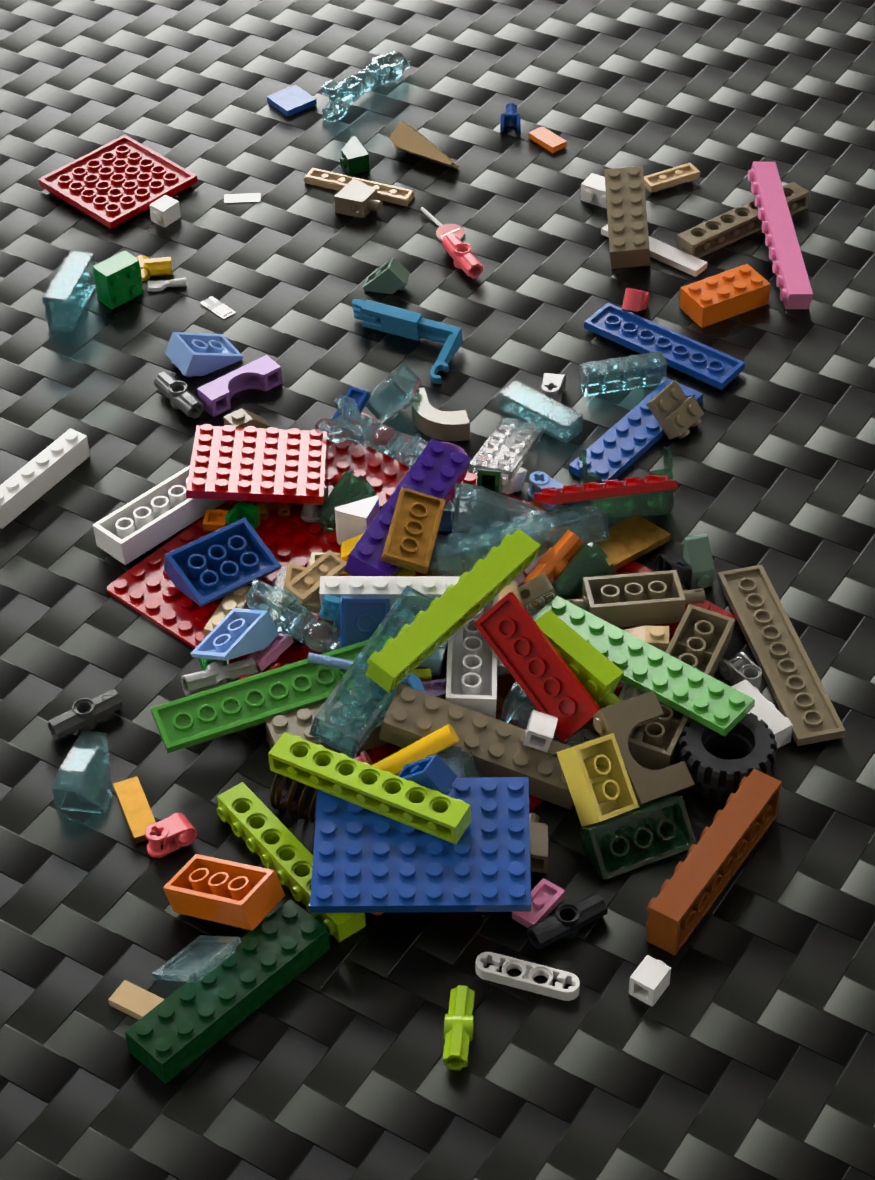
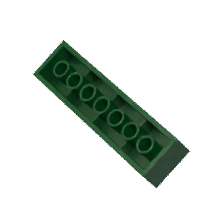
M290 899L261 922L253 931L251 930L129 1027L125 1031L128 1051L161 1081L167 1084L330 949L328 928Z

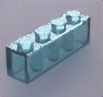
M659 351L581 363L579 384L584 396L660 385L666 380L667 362L662 352Z
M516 380L499 393L500 410L566 444L582 432L583 414Z

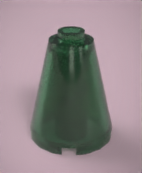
M347 470L343 473L316 514L318 518L316 521L322 529L333 530L336 528L335 507L377 495L364 477L360 475L357 478L353 475L355 472L353 470Z
M585 542L552 584L555 595L565 600L576 599L582 596L583 577L617 575L614 564L612 563L609 566L605 560L608 558V555L593 542L588 544Z

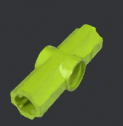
M458 985L456 988L451 989L448 1014H445L443 1065L449 1067L450 1070H461V1068L467 1067L469 1045L470 1041L473 1040V1010L475 1002V991L469 989L468 986Z

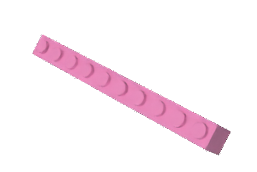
M753 162L751 170H748V181H751V193L755 196V207H758V219L762 221V233H765L766 236L765 245L769 247V259L773 262L772 270L773 273H776V285L780 288V300L784 302L785 309H809L813 292L776 162Z

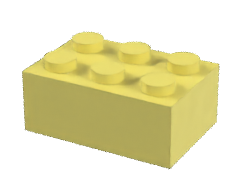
M614 733L556 752L582 827L607 820L639 807Z

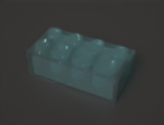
M70 251L67 258H64L61 268L57 270L54 280L50 282L48 290L43 294L42 303L45 305V320L48 321L49 330L73 332L96 291L92 268L95 265L93 253Z

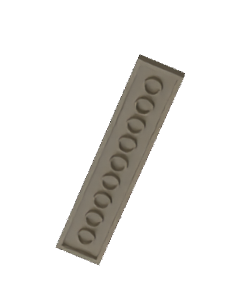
M757 565L718 572L717 580L755 660L762 670V674L781 714L789 718L793 724L792 737L796 745L801 746L845 737L846 730L763 566Z

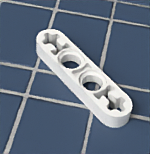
M483 952L476 958V974L484 980L564 1001L574 1000L579 995L580 981L573 973L493 952ZM487 963L492 964L488 968H484ZM514 968L522 973L517 977H511L507 974V971ZM542 975L548 981L538 984L533 979L536 976ZM566 984H570V985H571V986H569L568 989H564V988H563V987L566 986Z

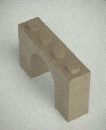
M654 691L602 708L592 716L594 728L600 733L601 737L614 733L639 805L638 808L684 792L695 785L685 761L660 770H650L639 765L629 752L628 736L630 731L654 722L664 714Z

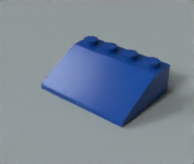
M242 518L165 554L164 571L174 585L200 607L282 568L281 564L246 518Z

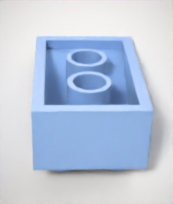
M172 332L165 351L171 362L186 377L204 376L243 359V355L223 334Z
M233 608L190 654L196 658L227 661L266 649L279 635V632L268 611Z

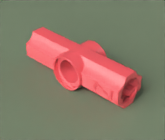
M453 233L447 234L442 240V246L454 259V266L462 269L472 279L478 278L483 272V265L471 253V246L463 243Z

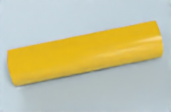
M447 724L371 766L391 772L397 776L405 765L438 754L459 743L460 740L453 727Z

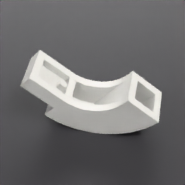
M533 710L528 721L523 745L548 752L558 718Z

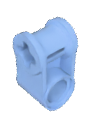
M536 471L530 474L529 481L531 487L528 489L527 495L531 500L535 501L534 493H541L542 488H563L564 484L557 482L544 472ZM544 503L539 504L544 506L547 510L553 511L563 503L553 505Z

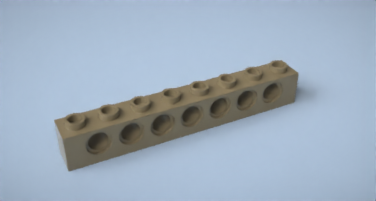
M795 182L783 186L790 215L808 208L809 191ZM754 200L677 234L676 248L701 258L762 229V221L758 219V207H755Z

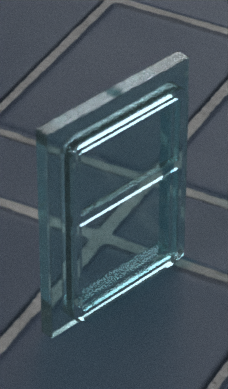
M201 935L151 975L154 979L196 983L237 951L235 947L242 943L240 937Z

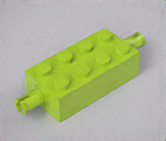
M551 610L534 620L601 709L604 706L607 707L622 702L614 694L624 674L621 669Z

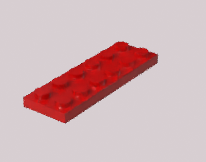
M668 475L645 476L646 478L629 477L623 481L584 483V486L564 485L563 488L556 489L555 487L542 488L541 493H534V499L536 503L553 505L678 489L677 480L669 479Z
M513 592L505 595L473 623L537 710L558 718L555 734L562 743L568 741L593 720L592 716L601 708Z

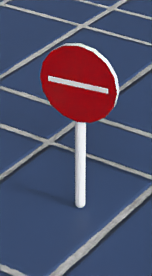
M420 208L424 214L439 226L436 230V236L439 240L442 241L447 234L451 233L460 240L463 239L465 233L461 226L456 224L442 225L425 208Z

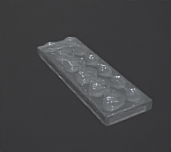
M514 418L502 419L471 460L468 473L478 474V469L501 471L502 479L512 480L542 437L544 426L532 421L524 423L518 422Z

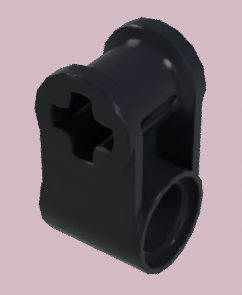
M659 554L654 564L655 572L677 570L682 589L685 590L687 573L691 571L692 566L682 557Z

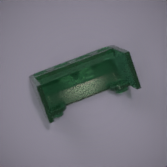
M663 447L664 469L653 470L648 475H668L669 479H673L672 447ZM579 450L580 486H584V483L588 482L603 483L602 478L597 473L587 472V451ZM665 490L582 501L583 509L588 516L593 518L627 517L635 514L640 516L666 515L674 507V491Z

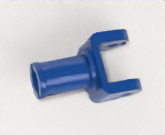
M508 103L506 105V113L501 114L500 132H504V127H517V132H520L521 115L516 114L517 105L515 103Z

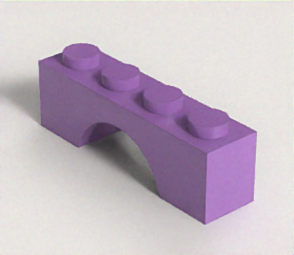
M265 355L197 388L198 399L204 404V409L215 417L231 409V398L242 390L258 389L266 392L282 384L281 366Z

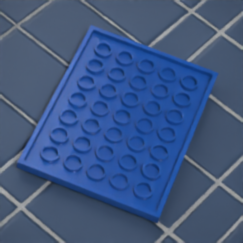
M456 778L451 785L453 788L447 796L463 800L471 805V823L457 844L317 790L310 913L531 911L529 778Z

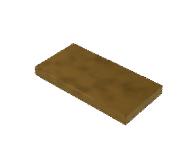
M401 487L381 561L427 574L446 500Z
M635 514L584 541L576 553L611 574L670 541L671 534L642 516Z

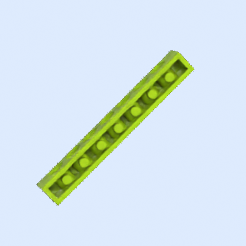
M284 732L268 753L270 770L453 844L458 843L471 823V805L463 800L454 799L437 790H431L414 781H409L391 772L375 768L366 762H360L343 753L329 750L320 744L304 740L300 736Z
M244 782L217 796V813L220 819L224 822L227 821L231 825L237 837L241 836L246 841L249 850L252 853L256 852L260 856L263 865L267 869L275 870L279 882L282 885L286 884L295 900L301 901L306 906L308 913L328 928L329 935H333L341 942L366 926L365 913H310L313 855Z

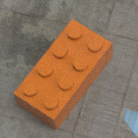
M749 264L741 265L680 287L679 308L703 328L769 304L771 284Z
M195 854L163 887L175 913L252 931L285 896L275 870Z

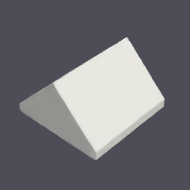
M378 495L335 507L338 545L367 530L380 511Z

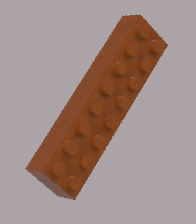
M753 769L748 777L744 776L737 792L735 794L731 793L728 797L725 808L717 811L713 824L710 827H705L700 841L697 845L693 844L690 847L685 861H680L677 864L673 877L670 880L666 879L657 898L653 897L647 906L649 917L645 925L647 929V942L673 955L677 954L777 817L782 781L756 769Z

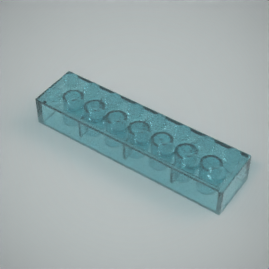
M587 500L577 501L569 505H556L553 509L547 511L537 510L528 516H515L505 522L496 521L487 527H473L468 532L451 533L448 537L442 539L436 538L427 574L429 576H461L466 571L469 573L479 559L483 560L486 558L492 547H498L507 534L512 535L517 529H520L541 545L536 559L540 558L550 547L552 548L567 530L575 533L583 542L581 546L609 539L607 513Z
M408 585L315 715L309 735L353 759L356 757L389 708L398 688L397 685L388 693L365 675L369 665L367 660L375 651L379 653L389 638L392 637L394 639L397 637L405 624L410 625L420 611L425 612L433 601L432 598ZM412 672L400 683L404 685Z

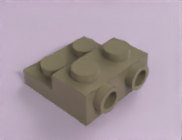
M676 380L670 382L646 404L669 440L675 437L681 439L690 433L688 428H693L702 422L700 417L704 414L694 396L687 398Z

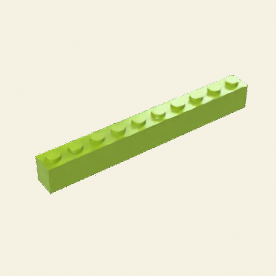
M517 529L512 535L507 534L498 547L494 546L490 549L485 559H479L469 573L467 571L464 572L455 585H449L441 598L436 597L425 612L420 611L410 625L405 624L397 637L394 639L392 637L389 638L379 653L375 651L367 660L369 665L365 675L388 693L391 692L533 563L541 545L520 529Z

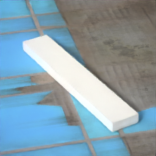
M607 224L601 228V234L609 238ZM649 236L650 257L694 277L707 268L708 262Z

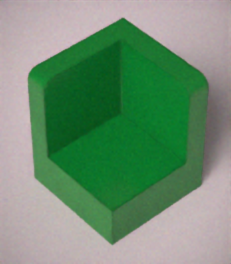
M238 501L225 516L226 526L246 518L255 530L260 525L259 507L244 501Z

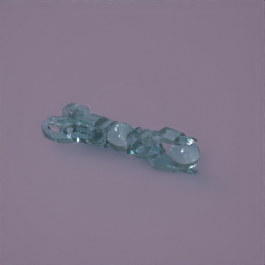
M393 51L372 58V62L366 68L339 83L333 80L327 81L322 85V94L329 96V101L322 109V119L335 122L343 118L349 106L359 100L360 96L370 92L372 88L375 89L387 82H394L410 67L411 61L405 59V56L400 52Z
M341 394L334 401L341 414L334 419L320 418L315 424L316 429L327 432V440L340 443L352 440L363 446L376 449L379 453H388L389 457L411 468L428 444V442L418 436L415 438L395 431L391 427L382 426L381 423L360 413L354 399Z
M259 580L252 582V587H250L246 594L248 607L251 610L268 611L278 632L281 631L291 638L299 640L301 643L305 641L311 650L322 651V654L343 648L340 647V631L337 630L334 633L333 628L328 623L317 622L318 617L298 603L294 595Z

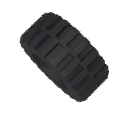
M751 712L746 714L726 736L690 719L680 735L677 762L685 761L695 784L690 787L692 791L696 794L700 792L702 797L708 800L713 798L716 799V802L724 803L731 793L735 794L742 778L744 776L748 777L753 769L771 777L773 776L777 742L775 741L773 731L770 728L768 729V725L762 719L759 721L758 717ZM726 749L738 752L744 757L737 760H725L717 758L709 752Z

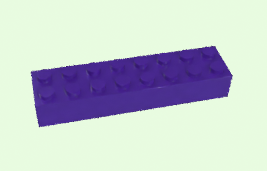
M431 438L350 552L344 572L352 576H398L403 567L382 562L381 558L401 487L446 500V506L465 478L472 458Z

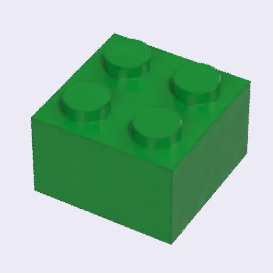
M124 250L92 266L97 299L111 310L144 293L139 260Z

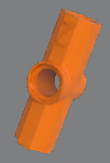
M567 530L557 543L537 561L536 567L524 578L522 583L525 584L543 573L546 574L549 581L557 577L567 566V561L576 553L583 542L575 533Z

